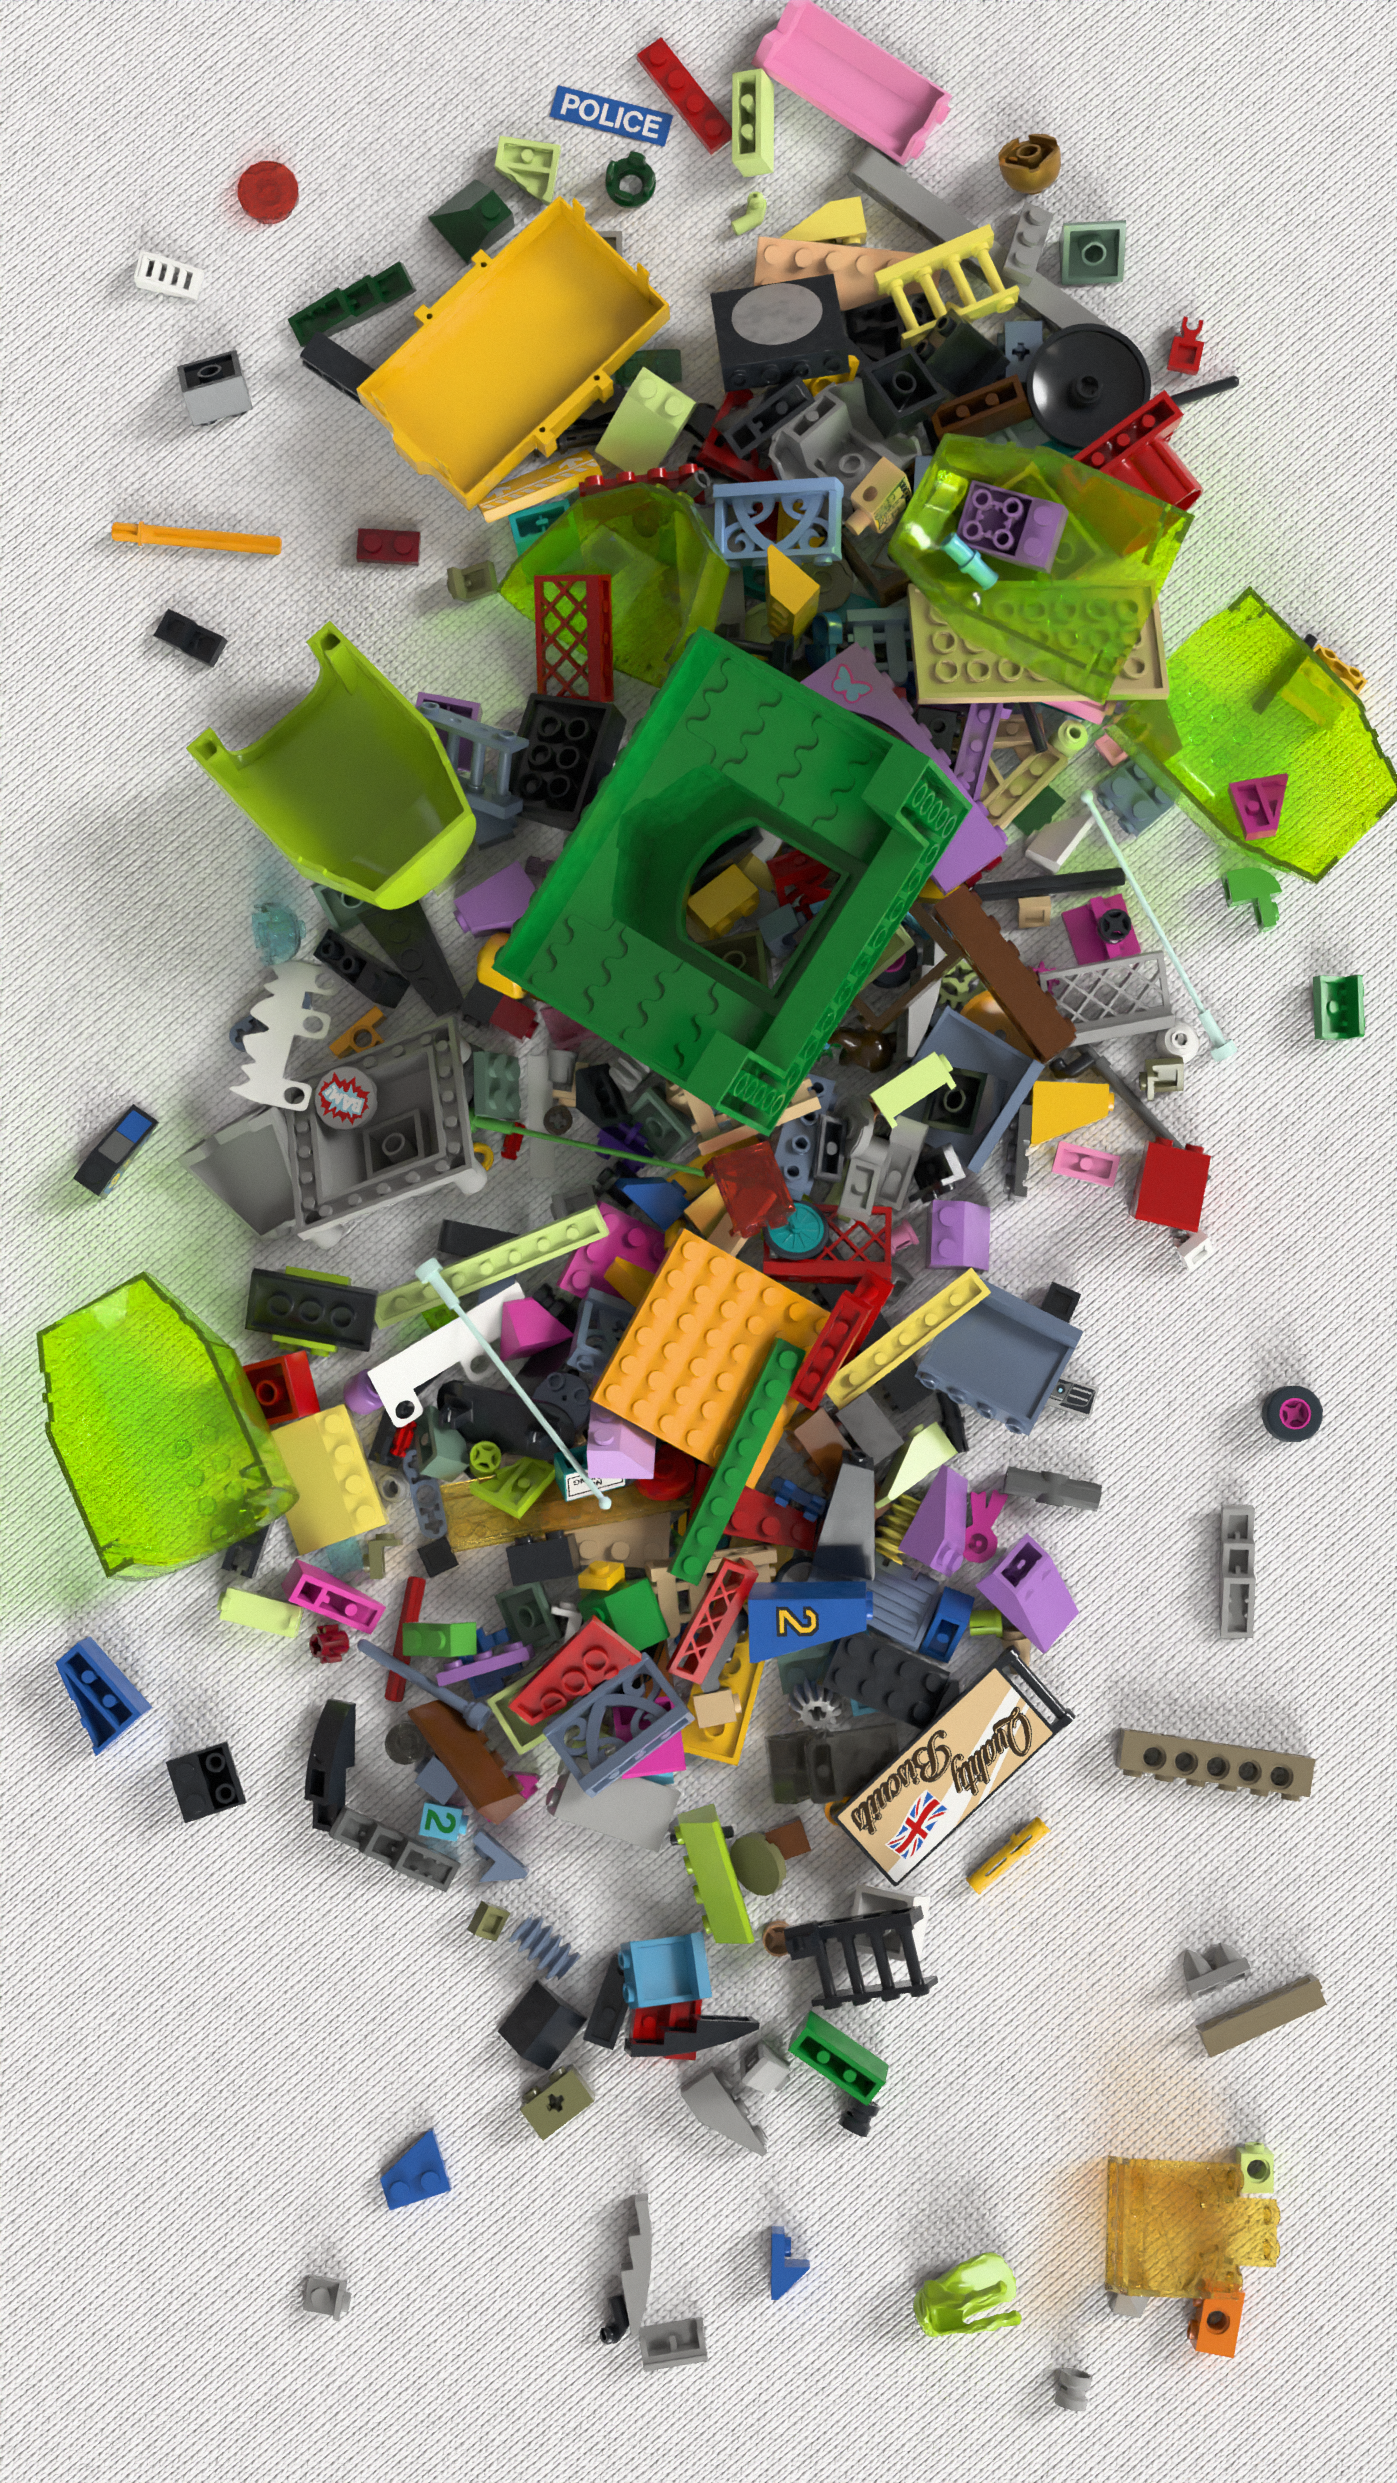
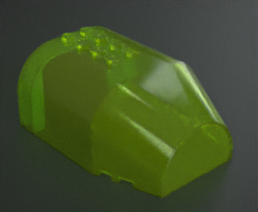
M945 433L889 542L888 554L959 638L1104 706L1168 578L1195 515L1049 447L1036 445L1035 449L1016 447V442L1008 441L1006 445L987 443L986 438ZM972 480L1062 504L1066 507L1069 514L1050 574L1018 566L980 553V558L999 575L995 584L989 589L984 590L967 572L962 573L958 569L959 564L940 548L941 542L947 535L957 532Z
M1251 586L1237 592L1220 605L1166 658L1170 691L1167 699L1125 700L1102 728L1115 744L1213 843L1311 885L1318 884L1397 802V772L1389 756H1385L1377 740L1379 735L1375 728L1372 729L1364 713L1366 709L1362 700ZM1287 773L1288 781L1276 836L1245 841L1227 792L1229 783Z
M145 1271L141 1272L36 1333L40 1373L44 1374L46 1393H42L43 1403L47 1404L49 1420L45 1422V1432L108 1579L140 1582L181 1571L213 1556L267 1526L287 1513L298 1502L300 1494L236 1351L153 1274Z

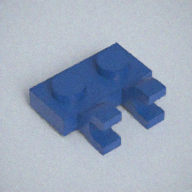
M775 1475L770 1485V1488L775 1490L773 1494L776 1497L774 1502L786 1508L787 1504H790L793 1499L803 1505L801 1511L804 1514L802 1517L814 1523L820 1514H823L826 1500L816 1494L813 1495L788 1479Z
M483 1627L476 1629L477 1654L491 1650L492 1647L511 1640L508 1628H503L487 1636ZM473 1655L458 1656L463 1664L474 1661ZM520 1662L467 1678L474 1698H480L506 1687L503 1677L524 1669V1666Z

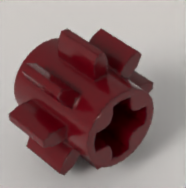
M338 1624L317 1626L318 1634H313L309 1641L312 1655L315 1658H320L321 1664L341 1662V1654L347 1653L349 1649L347 1633L344 1630H339Z

